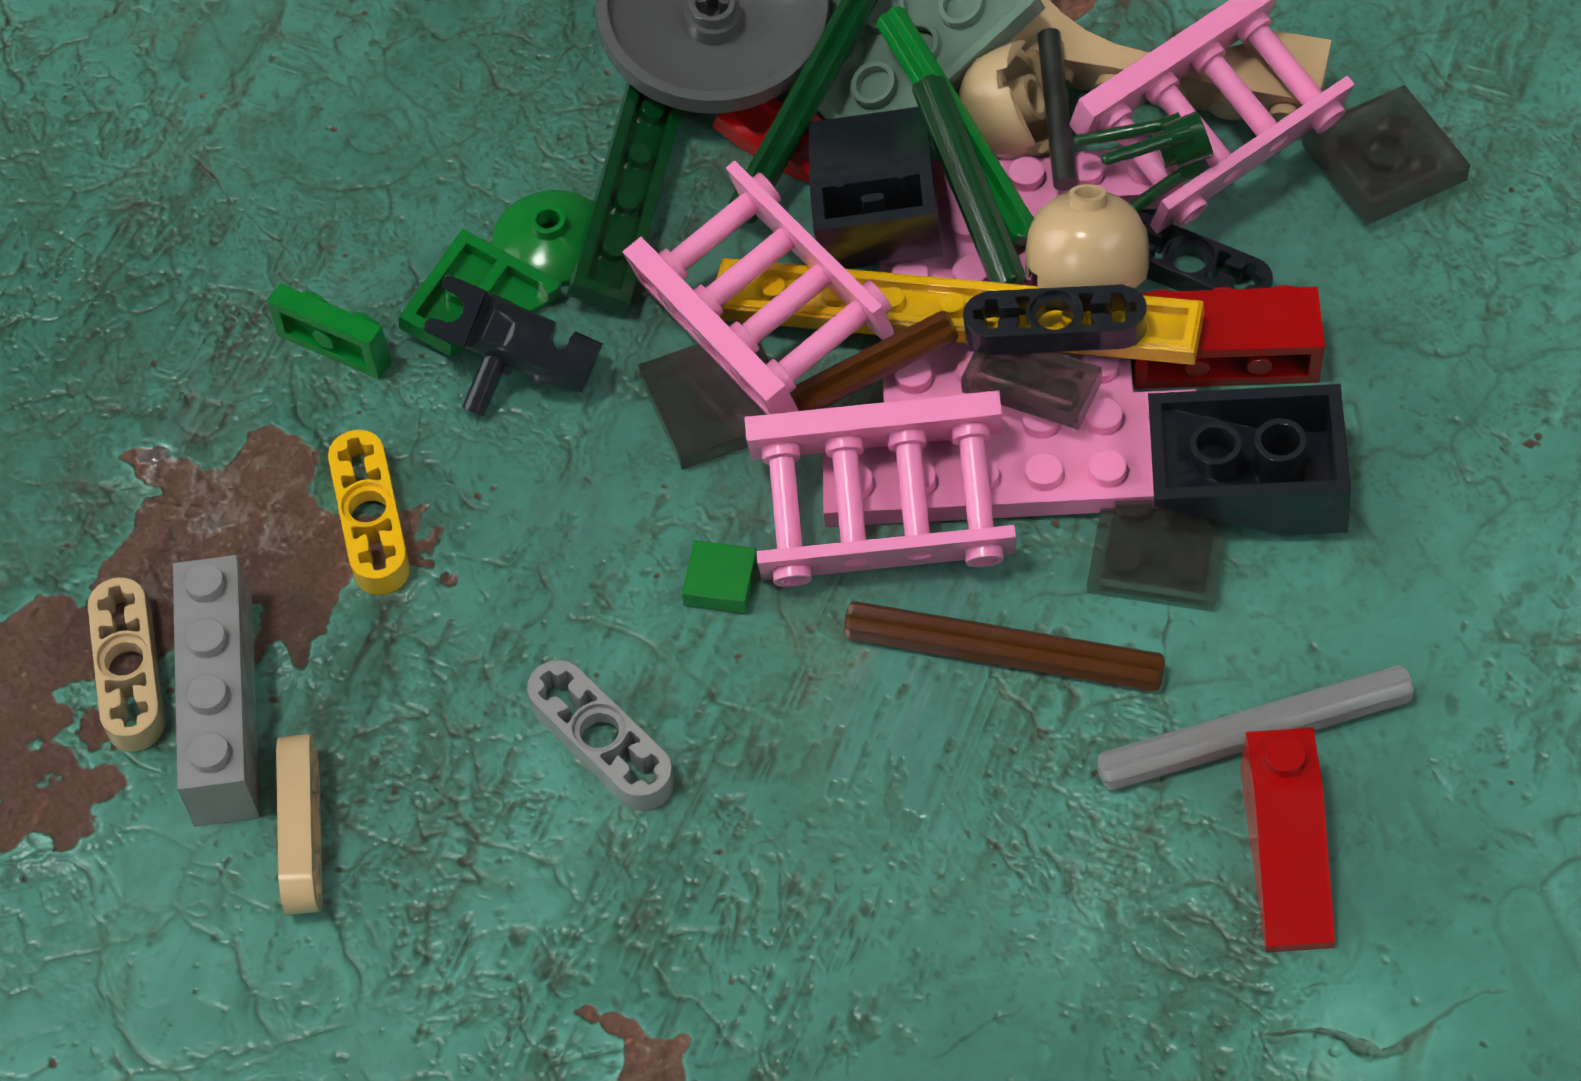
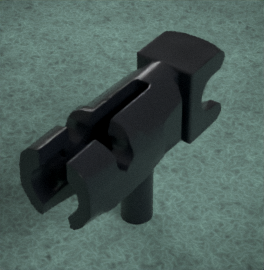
M449 274L444 277L442 285L446 291L459 297L463 306L462 314L457 320L449 323L429 318L424 323L423 330L483 356L463 402V408L485 416L502 374L509 375L512 369L530 375V382L533 384H549L578 392L583 391L603 343L575 331L569 338L567 346L557 350L553 342L554 336L557 333L555 321Z

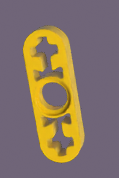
M351 430L338 436L332 442L328 451V460L347 554L357 585L369 594L386 595L398 590L407 581L410 574L409 558L383 444L379 437L372 432ZM364 455L368 479L356 480L352 467V457ZM367 501H377L386 506L384 513L378 519L371 522H360L352 517L355 508ZM381 541L386 557V568L374 570L370 543Z

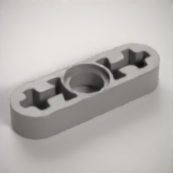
M563 660L543 663L532 672L528 679L527 692L534 716L625 806L637 811H649L662 806L670 798L674 789V778L671 761L667 753L573 663ZM551 687L558 691L569 689L571 702L577 709L572 717L569 706L557 696L548 699L547 689ZM595 723H609L619 731L617 738L605 747H592L582 740L585 730ZM628 752L631 763L640 772L647 774L654 770L655 782L650 785L643 780H638L635 783L632 782L630 768L623 760Z

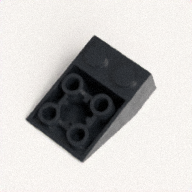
M919 107L809 122V185L815 240L845 269L943 256L931 140Z

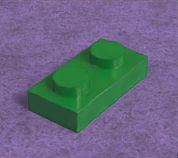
M282 283L277 286L267 299L279 337L378 380L392 361L383 328L372 317L361 312L352 314L329 304L322 296L308 290L300 292Z

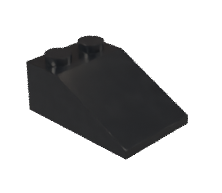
M1341 384L1148 393L1154 507L1279 535L1348 533L1351 484Z

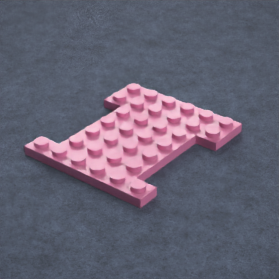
M1117 149L1074 152L1077 185H1099L1106 192L1113 193L1128 203L1153 186L1133 159L1123 160L1110 165L1102 163L1101 157L1103 154ZM1050 154L1037 157L1025 156L1009 160L996 157L1033 217L1046 203L1058 195L1070 191H1061L1054 188ZM933 160L943 256L880 265V272L989 282L940 160ZM1175 165L1170 166L1173 171L1176 170ZM1163 196L1144 209H1158L1161 200L1164 199ZM1026 246L1015 248L1024 272ZM1032 273L1028 278L1026 274V280L1022 285L1037 286V275ZM953 342L883 378L884 402L999 390L1002 411V434L992 435L990 440L985 442L993 518L1165 510L1154 507L1148 393L1196 391V389L1133 392L1131 359L1062 352L986 355L975 351L967 343ZM952 440L927 442V446L921 449L929 522L967 520L959 445L953 444ZM889 446L864 449L863 454L858 456L865 525L903 523L896 452L891 451ZM823 453L825 527L839 526L833 459L827 457L826 453Z

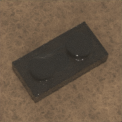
M974 351L961 377L962 393L965 394L999 390L1002 406L1079 430L1102 383V367L1056 352L986 355Z

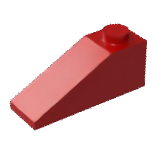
M1314 727L1246 732L1240 775L1265 952L1334 948L1335 931L1324 794Z

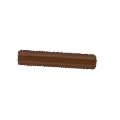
M945 311L937 312L796 384V389L790 395L799 411L823 409L955 342L958 338L956 327Z

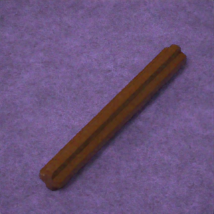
M857 601L850 603L844 621L845 636L852 640L1150 691L1159 690L1165 668L1164 655L1158 652Z

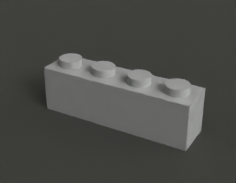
M237 555L173 563L177 790L194 827L260 818L251 591Z

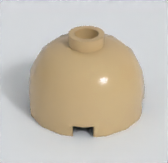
M1023 40L1005 44L977 58L966 70L959 91V98L996 157L1004 160L1050 154L1039 52L1036 49L1024 52L1022 47L1026 42Z
M1081 184L1074 186L1069 192L1058 195L1038 210L1031 223L1025 248V272L1028 278L1032 273L1037 275V287L1117 285L1123 282V285L1136 288L1146 280L1149 269L1147 229L1134 206L1113 193L1106 192L1099 185Z

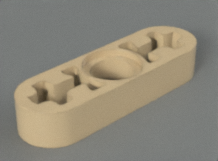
M117 577L102 582L92 591L88 600V615L101 723L114 746L124 751L135 752L144 750L157 742L164 731L165 717L150 605L142 587L137 582L129 578ZM121 602H127L128 604L124 608L125 624L128 629L126 631H118L112 614L116 611V604ZM136 652L143 656V661L139 668L128 675H115L109 671L111 662L122 653ZM134 696L141 712L137 716V725L132 727H125L124 722L128 720L127 703L124 697Z
M312 733L278 737L276 744L278 882L282 908L286 916L321 912L323 903L321 804L317 746Z

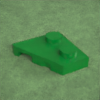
M462 228L400 314L399 329L451 357L466 348L457 346L423 330L424 323L429 318L449 323L457 320L462 314L463 306L459 297L446 291L442 285L443 279L447 274L512 301L514 304L532 312H536L555 302L561 294L562 282Z

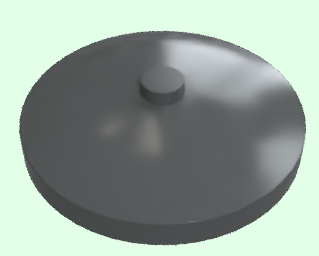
M596 0V19L601 44L609 61L616 71L636 90L661 104L676 109L697 113H728L753 108L766 103L794 85L827 26L828 0Z

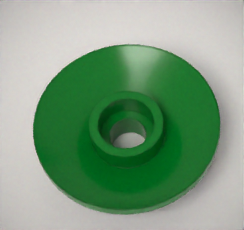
M563 190L541 191L523 197L509 206L498 219L493 231L492 245L562 282L561 287L567 286L571 281L593 201L580 194Z

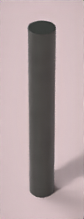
M1046 28L1037 34L1052 178L1055 189L1066 191L1077 186L1072 131L1069 125L1070 113L1061 33L1058 29Z

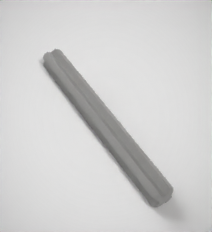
M1395 665L1101 752L1098 755V772L1106 789L1116 790L1243 752L1246 732L1313 727L1315 731L1409 703L1413 699L1414 685L1407 669L1404 666Z

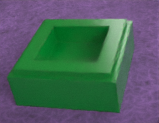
M694 540L682 590L683 605L746 613L757 566V548Z

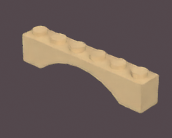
M1041 0L1045 9L1008 42L1023 40L1026 42L1022 47L1024 52L1033 49L1039 52L1037 34L1046 28L1058 29L1061 33L1067 90L1075 88L1092 91L1150 53L1115 44L1085 30L1063 14L1050 0ZM1273 30L1274 34L1319 88L1324 91L1332 40ZM1251 43L1225 49L1224 59L1276 122H1279L1302 106ZM1193 70L1179 79L1180 84L1177 88L1194 109L1210 111L1213 115L1226 120L1241 119V116L1205 73L1198 75Z

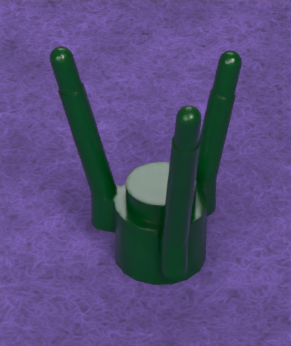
M1197 111L1184 116H1180L1179 112L1158 120L1078 134L1074 137L1073 142L1076 146H1086L1147 135L1153 136V138L1107 152L1101 157L1103 164L1110 165L1157 151L1164 168L1176 165L1177 169L1129 202L1138 213L1181 182L1200 175L1202 170L1199 162L1213 157V150L1207 131Z

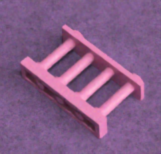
M1277 0L1227 1L1078 100L1069 123L1077 135L1135 124L1131 119L1134 114L1133 110L1146 101H1149L1152 105L1159 103L1168 116L1179 112L1180 116H1184L1196 110L1177 87L1180 84L1179 79L1195 70L1198 75L1205 73L1255 133V138L1233 153H1230L1202 119L1213 150V157L1205 160L1210 168L1184 185L1181 182L1163 195L1164 199L1161 200L1150 223V226L1157 234L1174 222L1179 227H1184L1191 223L1208 207L1206 202L1208 199L1313 128L1318 134L1325 132L1346 113L1343 104L1355 84L1346 76L1325 91L1319 88L1269 28L1272 23L1269 15ZM1238 40H1241L1243 44L1251 43L1302 106L1279 122H1276L1224 59L1225 49ZM1141 136L1118 140V142L1124 147L1147 138ZM1157 151L1132 158L1153 185L1173 172L1171 167L1164 168Z
M733 161L726 167V170L739 197L671 252L665 248L658 254L642 237L638 238L622 252L644 288L765 414L799 411L790 395L796 389L794 381L864 324L882 340L894 335L895 333L886 315L892 310V306L873 282L868 280L861 285L779 204L781 202L780 195L764 175L758 172L755 176L751 177L736 161ZM755 214L774 232L706 288L700 284L693 290L684 281L688 277L687 269ZM790 250L810 268L742 325L736 321L729 327L719 317L724 313L721 307ZM827 286L847 305L779 362L772 359L765 364L755 354L760 350L757 344Z
M999 390L745 417L746 439L751 460L763 459V463L770 466L777 549L756 551L762 581L773 580L777 586L793 587L811 582L814 575L965 560L966 565L970 567H988L1002 563L1004 556L1015 555V525L994 527L985 442L990 440V436L1002 434V411ZM952 440L953 444L959 445L968 530L930 533L921 449L927 446V442ZM889 446L891 451L896 452L904 536L866 540L858 456L863 454L866 448ZM826 453L827 457L833 459L841 543L802 546L795 462L801 459L800 455Z

